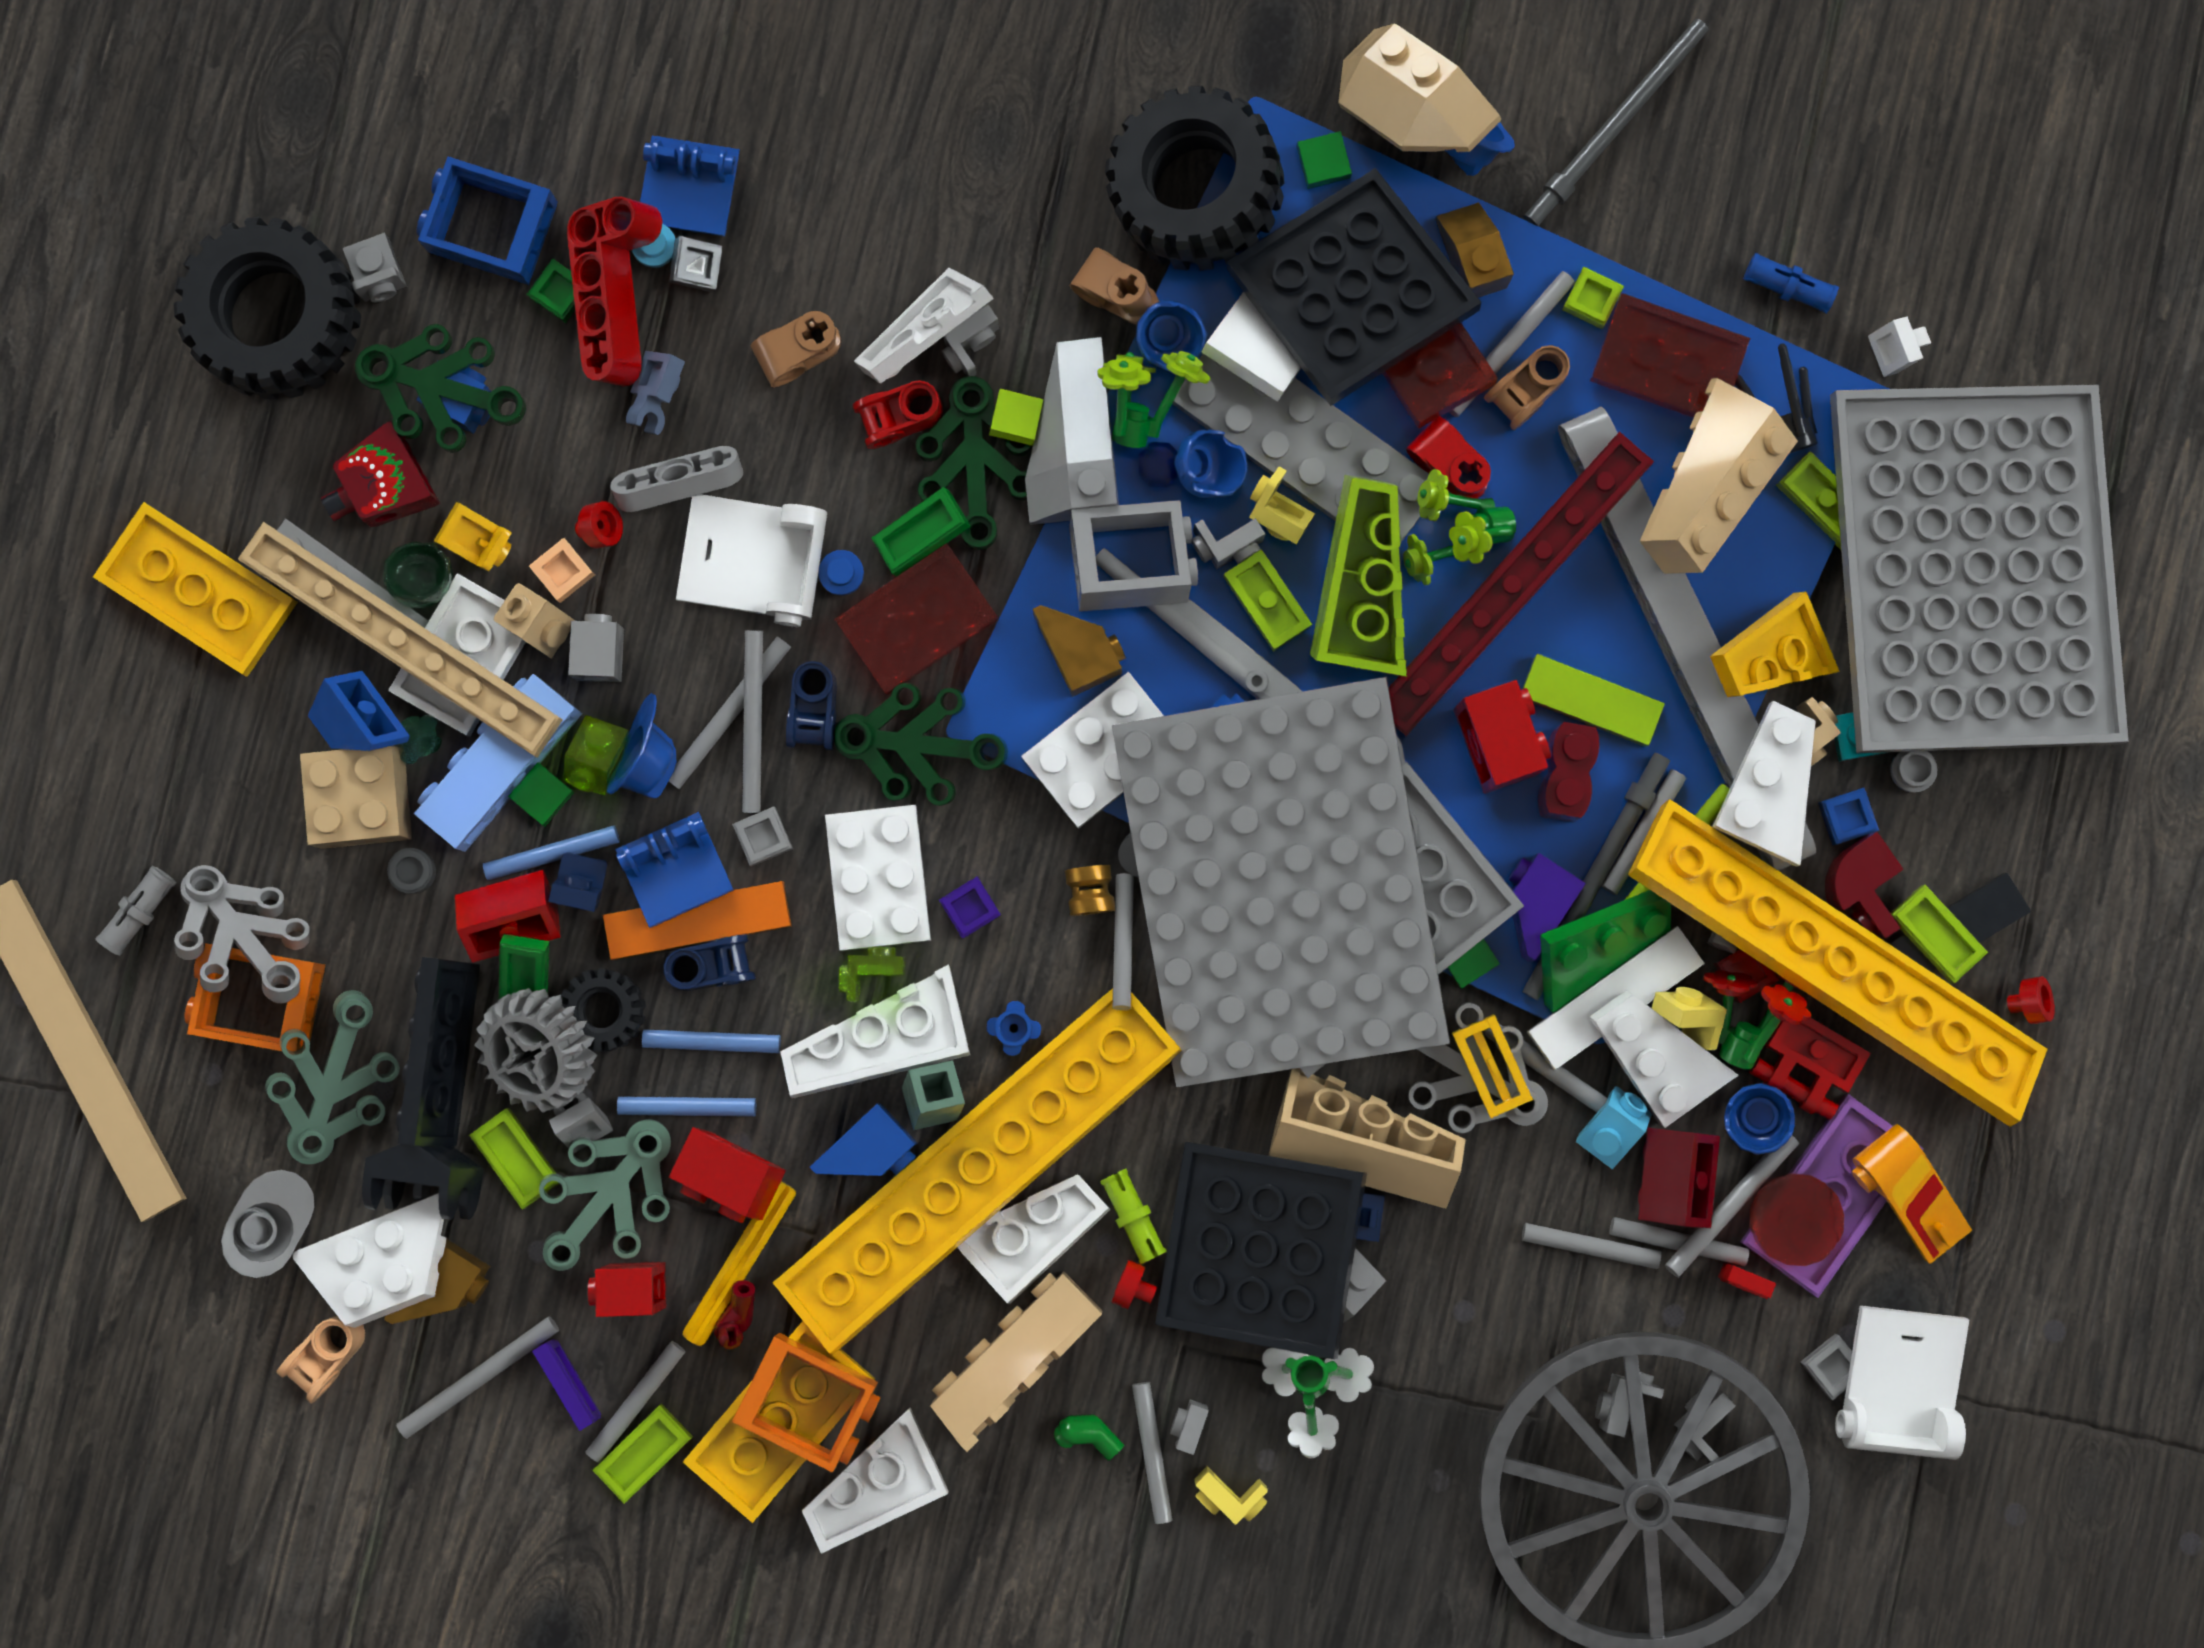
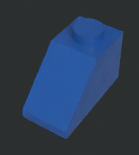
M363 671L324 678L308 714V717L331 749L371 751L405 743L410 737Z
M877 1103L817 1159L810 1168L815 1174L882 1176L891 1170L897 1175L916 1157L910 1150L918 1143L881 1103Z

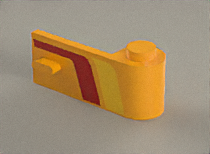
M1895 1124L1852 1158L1856 1168L1851 1173L1855 1180L1866 1192L1871 1193L1875 1189L1887 1200L1927 1263L1931 1264L1973 1231L1923 1150L1900 1125Z

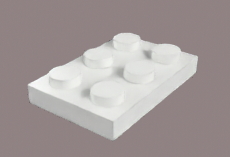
M458 573L425 629L502 680L506 677L526 643L494 621L495 614L505 600ZM402 668L388 690L469 737L480 721Z
M1127 672L1021 757L1079 829L1124 793L1112 725L1164 715L1133 676Z
M907 805L825 815L839 950L847 951L931 941L917 806Z

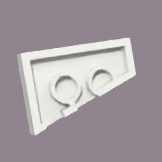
M911 1407L803 1508L802 1513L821 1554L948 1494L947 1486Z

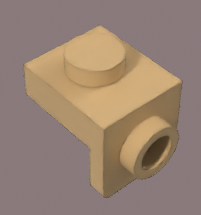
M520 583L514 586L494 616L496 623L551 659L560 645L566 640L571 630V621H575L549 601Z
M1811 697L1798 705L1796 709L1799 713L1816 720L1811 766H1813L1828 754L1823 746L1841 732L1835 725L1838 723V720L1831 708L1823 701L1817 703Z

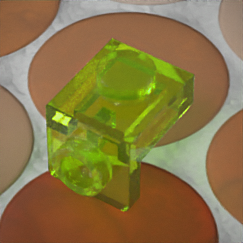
M585 715L564 755V781L572 784L578 790L606 795L610 774L627 742L628 730Z
M868 947V956L848 955L847 965H840L839 992L847 993V1002H859L860 975L906 976V958L895 956L896 948Z

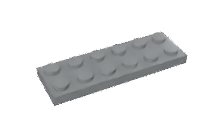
M1205 354L1200 357L1199 360L1203 363L1202 371L1211 378L1209 383L1198 382L1196 384L1185 379L1172 403L1174 406L1206 429L1225 432L1224 437L1229 442L1242 446L1246 452V457L1270 475H1273L1279 466L1287 470L1281 483L1335 522L1344 475L1397 485L1400 544L1421 517L1417 496L1419 487L1428 478L1429 474L1334 405L1330 406L1324 398L1296 378L1293 379L1277 402Z

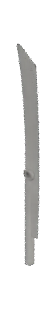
M1103 548L1097 554L1096 564L1114 580L1140 578L1106 548ZM1190 599L1186 603L1147 606L1257 700L1303 692L1257 652Z

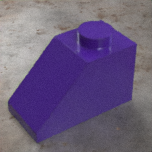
M1540 853L1532 856L1530 861L1523 857L1508 878L1510 882L1514 883L1511 889L1524 904V907L1512 916L1521 957L1528 962L1536 961L1541 953L1540 934L1558 927L1586 884Z

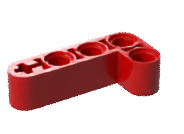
M622 196L613 197L576 210L571 215L567 224V238L583 372L587 378L593 381L626 387L635 383L639 378L642 368L630 250L649 245L659 237L662 230V217L656 207Z

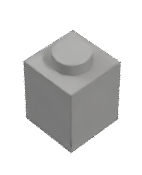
M585 614L584 621H571L568 675L576 681H622L624 628L617 622H612V616Z

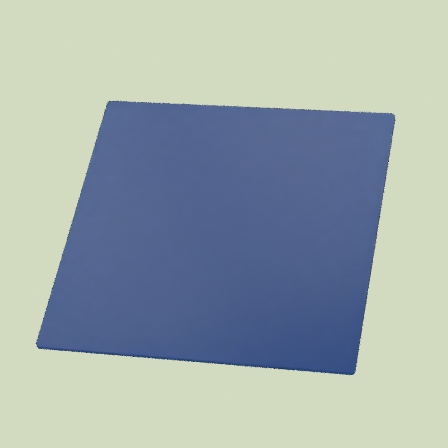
M1253 97L1248 101L1254 114H1260L1267 124L1280 156L1285 184L1280 187L1284 196L1281 209L1278 211L1272 210L1275 223L1269 233L1263 231L1258 233L1259 241L1376 168L1449 262L1450 260L1435 218L1438 215L1479 202L1500 233L1514 273L1506 289L1478 297L1481 301L1479 312L1333 404L1413 463L1415 462L1406 452V448L1437 416L1444 418L1459 431L1465 441L1484 457L1490 465L1491 475L1487 489L1478 499L1493 498L1495 507H1509L1515 516L1516 532L1510 542L1492 544L1491 550L1483 553L1482 562L1477 564L1471 563L1470 560L1458 561L1454 555L1433 561V574L1430 575L1431 583L1429 585H1423L1422 581L1417 582L1414 577L1409 575L1405 568L1403 553L1408 548V535L1415 534L1419 540H1423L1427 553L1451 546L1453 543L1449 538V530L1455 526L1457 514L1465 511L1475 514L1477 510L1448 504L1445 510L1440 511L1437 521H1430L1420 517L1399 547L1400 571L1402 572L1401 598L1402 618H1404L1405 637H1403L1406 668L1578 478L1561 442L1558 431L1559 425L1598 407H1603L1611 418L1617 433L1620 431L1654 461L1653 465L1640 480L1653 507H1655L1661 491L1669 489L1674 478L1675 470L1672 466L1678 453L1685 452L1693 435L1690 425L1696 412H1703L1709 398L1705 391L1711 379L1718 378L1738 389L1733 378L1739 374L1756 399L1773 407L1779 416L1791 413L1778 352V346L1781 343H1784L1788 349L1800 406L1799 368L1804 366L1808 370L1813 419L1818 432L1815 436L1818 444L1789 453L1703 573L1685 574L1721 647L1792 593L1806 591L1810 599L1836 542L1794 504L1776 484L1809 451L1836 476L1830 394L1836 390L1889 388L1344 136L1342 137L1352 171L1351 178L1307 189L1296 147L1297 142L1335 132L1260 97ZM1223 153L1197 208L1213 202L1229 186L1236 164L1234 159L1226 153ZM1244 247L1243 249L1238 251L1236 255L1246 250V248ZM1224 259L1214 261V269L1200 271L1197 263H1190L1188 271L1174 269L1172 263H1170L1156 292L1159 302L1174 300L1188 305L1195 310L1203 321L1207 332V342L1243 291L1227 271ZM1586 267L1624 286L1603 329L1562 310L1573 288L1572 286L1459 417L1453 416L1446 410L1444 405L1562 271L1569 274L1576 282L1582 268ZM1134 337L1128 352H1132L1134 356L1143 357ZM1548 345L1559 347L1565 351L1570 362L1569 373L1565 381L1531 418L1514 431L1510 427L1511 420L1494 402L1488 403L1483 397L1505 375L1515 370L1537 349ZM1143 357V365L1155 367ZM1544 360L1535 365L1536 372L1543 379L1551 380L1559 375L1558 368L1551 361ZM1155 367L1156 373H1150L1151 381L1147 384L1139 385L1138 389L1132 390L1131 402L1147 406L1150 409L1149 416L1152 418L1176 374ZM1301 368L1295 378L1324 398ZM1109 389L1108 391L1111 432H1113L1116 418L1118 389ZM1173 404L1162 422L1159 437L1149 436L1145 447H1126L1112 440L1119 505L1180 500L1182 516H1190L1192 539L1196 537L1193 532L1194 524L1200 520L1205 522L1216 542L1252 521L1249 516L1257 502L1250 499L1263 475L1268 478L1272 477V475L1246 457L1248 472L1244 484L1232 496L1199 498L1189 493L1179 480L1174 465L1175 458L1181 442L1191 432L1208 429ZM1461 470V483L1465 485L1467 482L1473 481L1476 484L1478 475L1476 471L1472 470L1466 474ZM1280 483L1277 492L1312 511L1315 515L1297 545L1289 540L1284 541L1275 538L1267 531L1265 526L1260 524L1265 532L1263 542L1258 544V546L1265 553L1312 623V626L1276 651H1272L1223 578L1224 573L1238 565L1236 560L1234 559L1216 569L1211 560L1206 563L1201 560L1192 543L1186 544L1188 558L1196 559L1198 569V585L1191 586L1189 599L1257 652L1300 690L1308 691L1387 677L1389 688L1399 675L1316 661L1310 655L1335 521L1283 483ZM1070 521L1044 524L963 692L966 700L965 707L959 714L952 715L946 728L948 737L973 741L975 737L985 733L1000 736L1008 748V756L1004 765L1038 781L1040 780L1021 756L1127 672L1133 676L1164 716L1210 708L1222 694H1225L1229 699L1237 693L1244 701L1257 700L1147 606L1079 611L1069 532ZM1601 523L1598 524L1407 737L1395 727L1396 735L1402 744L1405 762L1409 763L1510 888L1513 887L1514 883L1510 882L1508 878L1523 857L1530 861L1532 856L1538 853L1583 881L1627 803L1624 797L1632 782L1638 783L1654 753H1658L1670 760L1654 793H1657L1671 769L1678 771L1687 779L1675 797L1674 802L1693 815L1699 811L1720 784H1725ZM1169 526L1093 532L1095 556L1103 548H1106L1140 578L1175 575ZM1097 565L1099 581L1114 580ZM1042 605L1102 626L1107 637L1115 634L1126 656V659L1119 662L1122 667V674L1072 697L1035 620L1033 608ZM1536 654L1665 703L1651 742L1647 747L1597 728L1600 745L1597 760L1589 772L1592 782L1591 801L1583 817L1573 823L1543 818L1539 813L1538 793L1543 779L1549 773L1547 769L1535 777L1484 794L1453 710L1464 697L1516 679L1521 690ZM1768 689L1744 695L1754 717H1756ZM1534 704L1535 714L1530 716L1536 733L1543 732L1547 742L1555 728L1563 722L1590 726ZM993 743L986 744L983 748V755L995 759L998 754L997 747ZM1123 793L1102 811L1129 823ZM1643 810L1642 814L1640 815V817H1639L1637 823L1635 824V826H1634L1632 832L1630 833V835H1629V837H1628L1626 843L1628 842L1629 838L1631 837L1632 833L1634 832L1635 828L1637 827L1638 823L1640 822L1642 816L1644 815V813H1645L1644 810ZM1628 876L1617 895L1601 887L1585 916L1624 901L1639 882ZM1511 916L1484 938L1500 964L1469 985L1544 1020L1552 1012L1544 1005L1543 993L1538 1001L1522 993L1541 958V953L1536 961L1528 962L1521 957L1513 916ZM1447 968L1442 971V972H1444V973H1446V974L1452 976L1451 973L1449 972V970H1448ZM1601 1037L1594 1044H1602L1605 1040Z

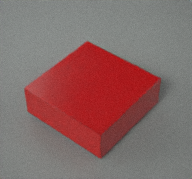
M1741 949L1736 950L1735 954L1731 953L1714 963L1717 970L1745 973L1750 975L1752 980L1758 982L1756 989H1750L1749 992H1745L1742 996L1734 997L1737 1003H1741L1760 992L1765 986H1770L1779 981L1774 971Z
M1723 1263L1718 1276L1722 1282L1765 1299L1771 1298L1776 1283L1728 1263Z

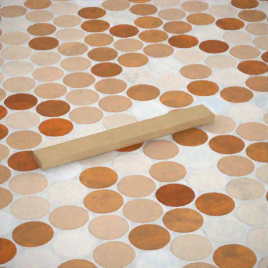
M265 522L262 523L239 556V561L533 756L538 758L563 721V719Z
M10 880L0 886V957L140 1221H148L187 1198L18 881Z

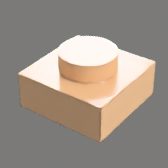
M565 538L561 539L529 565L531 570L559 603L595 576Z

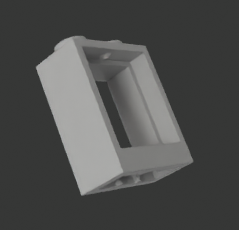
M1180 500L1071 509L1069 532L1079 611L1188 602L1191 586L1198 585V569L1196 559L1188 558L1186 544L1192 543V525L1190 516H1182ZM1169 526L1175 575L1111 581L1098 580L1093 532Z

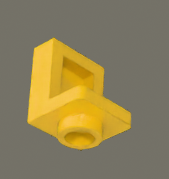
M456 502L434 542L480 569L490 571L493 565L500 566L511 549V543L508 542V539L512 532Z

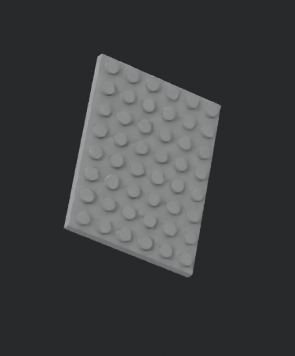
M2099 385L1836 390L1830 394L1856 753L2118 745L2129 742Z
M1387 677L1112 725L1166 1032L1182 1050L1171 1060L1176 1087L1450 1044Z

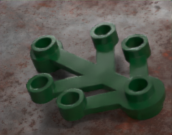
M431 324L423 330L421 335L394 349L385 345L375 344L362 350L355 362L356 375L366 387L372 390H380L393 416L394 430L405 439L417 438L423 431V421L419 415L408 409L398 384L415 388L437 431V443L450 453L458 452L465 446L466 434L457 424L453 423L441 397L486 410L497 423L504 426L517 424L526 413L524 398L512 387L500 386L489 392L447 379L473 365L483 368L493 362L495 357L494 348L484 338H472L467 342L465 348L422 370L405 365L428 351L433 354H443L450 349L452 337L442 325ZM437 332L443 333V342L438 346H431V336ZM477 346H486L487 353L482 359H474L472 356L473 350ZM381 361L386 362V371L382 375H374V365ZM508 401L515 402V411L511 415H502V405ZM413 417L415 419L413 429L402 431V421L405 418ZM452 430L457 431V441L454 444L446 445L444 443L445 434Z
M967 376L959 379L952 386L949 393L951 408L929 432H925L917 438L915 446L921 459L928 462L935 461L943 453L942 443L963 422L965 440L932 476L924 478L919 483L918 493L923 502L928 498L923 493L927 485L936 484L940 489L942 487L947 488L966 467L969 515L966 516V519L971 527L962 532L961 535L968 547L974 550H984L989 548L997 538L996 523L987 514L984 465L1008 485L1011 496L1017 500H1027V492L1019 493L1013 488L1014 482L1020 478L1025 479L1027 472L1019 471L983 439L982 421L991 427L995 410L993 406V391L990 385L982 378ZM975 393L980 397V402L974 407H968L963 403V399L967 394ZM1005 439L1008 451L1015 456H1024L1032 448L1031 445L1027 444L1023 448H1015L1011 445V440ZM926 440H934L937 442L938 448L934 453L926 454L921 450L922 443ZM977 525H982L988 530L987 536L982 540H976L971 536L972 529Z
M911 683L898 684L893 689L891 697L869 715L851 714L838 722L834 730V743L837 750L847 758L862 759L882 784L883 794L888 799L894 801L903 800L909 796L912 789L911 781L906 775L895 773L878 748L895 750L926 789L928 800L937 806L951 803L955 798L956 789L950 780L941 778L923 754L971 759L972 763L982 770H994L1001 767L1008 756V748L1005 741L996 734H981L975 737L973 741L924 735L947 715H957L964 709L966 703L965 696L956 688L941 690L934 703L898 732L882 731L880 729L901 710H913L920 704L921 692L917 686ZM904 688H909L913 692L914 698L909 705H903L899 699V694ZM948 693H954L958 698V704L953 710L946 709L943 703L944 697ZM856 728L861 729L865 736L863 743L858 746L853 744L850 738L852 731ZM988 743H993L998 750L996 758L991 761L987 760L983 755V748ZM895 778L900 779L904 784L903 792L898 796L890 791V783ZM939 783L944 784L948 789V795L942 801L934 796V788Z

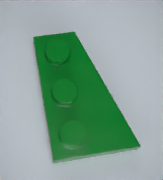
M1648 890L1540 934L1544 1005L1554 1014L1670 932V903L1653 891Z

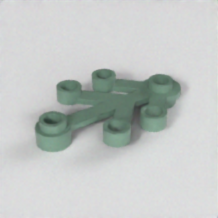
M356 990L345 991L334 1001L333 1014L339 1022V1026L323 1074L309 1051L310 1041L303 1031L291 1029L286 1031L280 1038V1048L283 1054L294 1061L314 1097L309 1116L307 1117L294 1096L296 1087L289 1075L275 1073L267 1079L265 1084V1090L269 1098L279 1104L292 1127L287 1135L289 1153L296 1161L303 1164H316L325 1160L333 1150L334 1139L362 1124L373 1126L380 1123L385 1116V1107L381 1100L374 1095L361 1097L357 1101L355 1108L329 1121L328 1119L333 1104L376 1081L390 1082L398 1076L400 1071L399 1063L392 1054L380 1052L372 1057L370 1063L343 1077L358 1029L365 1027L373 1015V1007L368 998L362 992ZM351 1006H361L363 1011L359 1018L351 1020L346 1017V1012ZM294 1037L303 1039V1046L298 1051H290L286 1048L288 1041ZM381 1061H391L392 1069L388 1073H377L376 1069ZM279 1081H285L289 1084L287 1092L282 1095H276L272 1092L273 1085ZM371 1103L378 1105V1111L374 1116L365 1117L362 1115V1110L366 1105ZM309 1136H317L319 1138V1144L313 1149L304 1148L303 1142Z
M651 1119L638 1121L629 1128L626 1136L599 1140L579 1137L571 1142L568 1150L570 1161L578 1167L589 1166L595 1158L621 1155H625V1157L614 1170L562 1177L559 1174H549L542 1179L539 1193L541 1198L550 1204L559 1203L569 1195L596 1192L566 1231L554 1232L546 1239L543 1246V1258L550 1268L564 1271L572 1268L578 1262L580 1243L612 1203L616 1226V1235L613 1239L615 1253L624 1259L633 1258L639 1253L641 1239L634 1229L629 1181L640 1167H642L646 1197L642 1201L644 1217L651 1222H660L668 1216L670 1206L667 1197L663 1195L659 1162L668 1155L671 1147V1138L667 1128L662 1123ZM646 1135L653 1136L657 1141L656 1147L651 1151H644L639 1146L640 1139ZM580 1144L589 1146L592 1151L590 1157L585 1160L576 1158L573 1153L574 1148ZM550 1181H557L562 1185L563 1190L557 1196H550L545 1192V1185ZM655 1199L662 1201L665 1205L664 1210L657 1215H653L647 1210L648 1203ZM624 1236H630L636 1241L635 1247L630 1251L621 1250L618 1246V1241ZM559 1245L568 1247L571 1252L570 1256L565 1260L556 1259L552 1254L555 1247Z

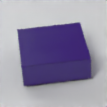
M978 876L939 899L962 939L1002 916Z

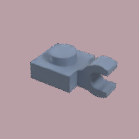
M645 351L642 359L641 373L630 391L637 395L627 412L626 423L641 426L643 418L647 414L648 421L644 432L654 435L661 433L665 424L661 403H670L673 393L679 386L680 374L685 361L672 354Z

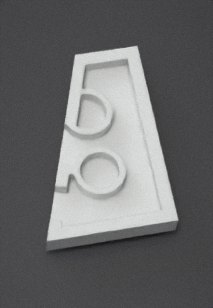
M948 268L854 362L866 375L881 384L886 379L892 378L899 373L903 366L994 298L980 283Z
M1775 701L1769 703L1712 826L1713 828L1796 867L1801 865L1816 720Z
M1627 990L1589 1016L1656 1121L1664 1128L1738 1076L1737 1073Z
M1077 1174L1028 1197L1016 1205L1003 1211H998L957 1248L1005 1302L1011 1304L1111 1209Z

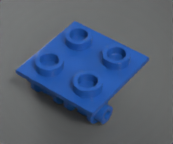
M652 136L651 142L645 143L643 160L647 161L640 202L656 207L661 213L662 224L668 228L725 237L740 149Z
M699 812L615 849L618 861L627 875L649 928L734 891Z

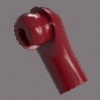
M741 1280L734 1283L731 1303L716 1322L714 1334L719 1340V1344L725 1349L739 1347L744 1339L743 1333L752 1323L755 1286L749 1281Z

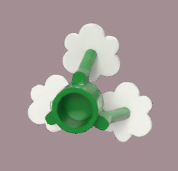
M1272 1347L1267 1349L1262 1356V1362L1266 1367L1262 1373V1379L1265 1383L1274 1384L1276 1393L1281 1396H1290L1295 1390L1303 1396L1305 1413H1293L1288 1420V1426L1291 1431L1288 1435L1289 1444L1292 1447H1300L1302 1455L1307 1458L1319 1456L1322 1449H1333L1336 1444L1334 1435L1339 1429L1338 1420L1333 1415H1323L1321 1409L1315 1407V1398L1323 1395L1328 1389L1336 1391L1341 1401L1353 1402L1358 1397L1359 1392L1366 1393L1371 1389L1372 1383L1368 1377L1374 1371L1373 1361L1367 1356H1358L1357 1351L1353 1348L1344 1349L1341 1355L1338 1354L1337 1359L1326 1358L1325 1363L1316 1356Z

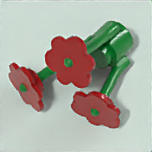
M1717 970L1715 973H1705L1703 980L1713 984L1716 992L1724 995L1722 1006L1727 1009L1718 1042L1722 1044L1719 1050L1720 1057L1736 1067L1752 1069L1760 1051L1781 1021L1798 1025L1802 1020H1809L1811 1012L1806 1008L1807 1001L1800 994L1791 992L1793 987L1798 988L1797 986L1778 975L1779 978L1785 981L1783 985L1765 986L1761 991L1762 997L1768 1002V1010L1759 1025L1756 1027L1750 1023L1739 1021L1736 1027L1730 1028L1734 997L1742 996L1745 992H1749L1750 989H1756L1758 982L1752 980L1750 975L1740 972L1731 973Z

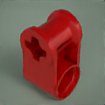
M920 380L912 381L885 392L868 395L857 400L852 405L854 412L861 416L868 436L865 439L868 449L884 447L901 440L903 437L932 428L942 418L943 403L935 388L928 382ZM918 396H928L933 401L928 412L921 415L910 412L911 402ZM876 413H878V415H879V418H880V421H881V424H882V427H881V428L879 427V424H878V421H877V418H876Z
M1437 416L1406 448L1410 458L1428 474L1433 469H1437L1443 475L1448 476L1447 490L1451 494L1478 499L1486 491L1491 475L1489 463L1444 418ZM1461 470L1466 474L1472 470L1478 473L1476 484L1473 481H1469L1465 485L1461 483Z

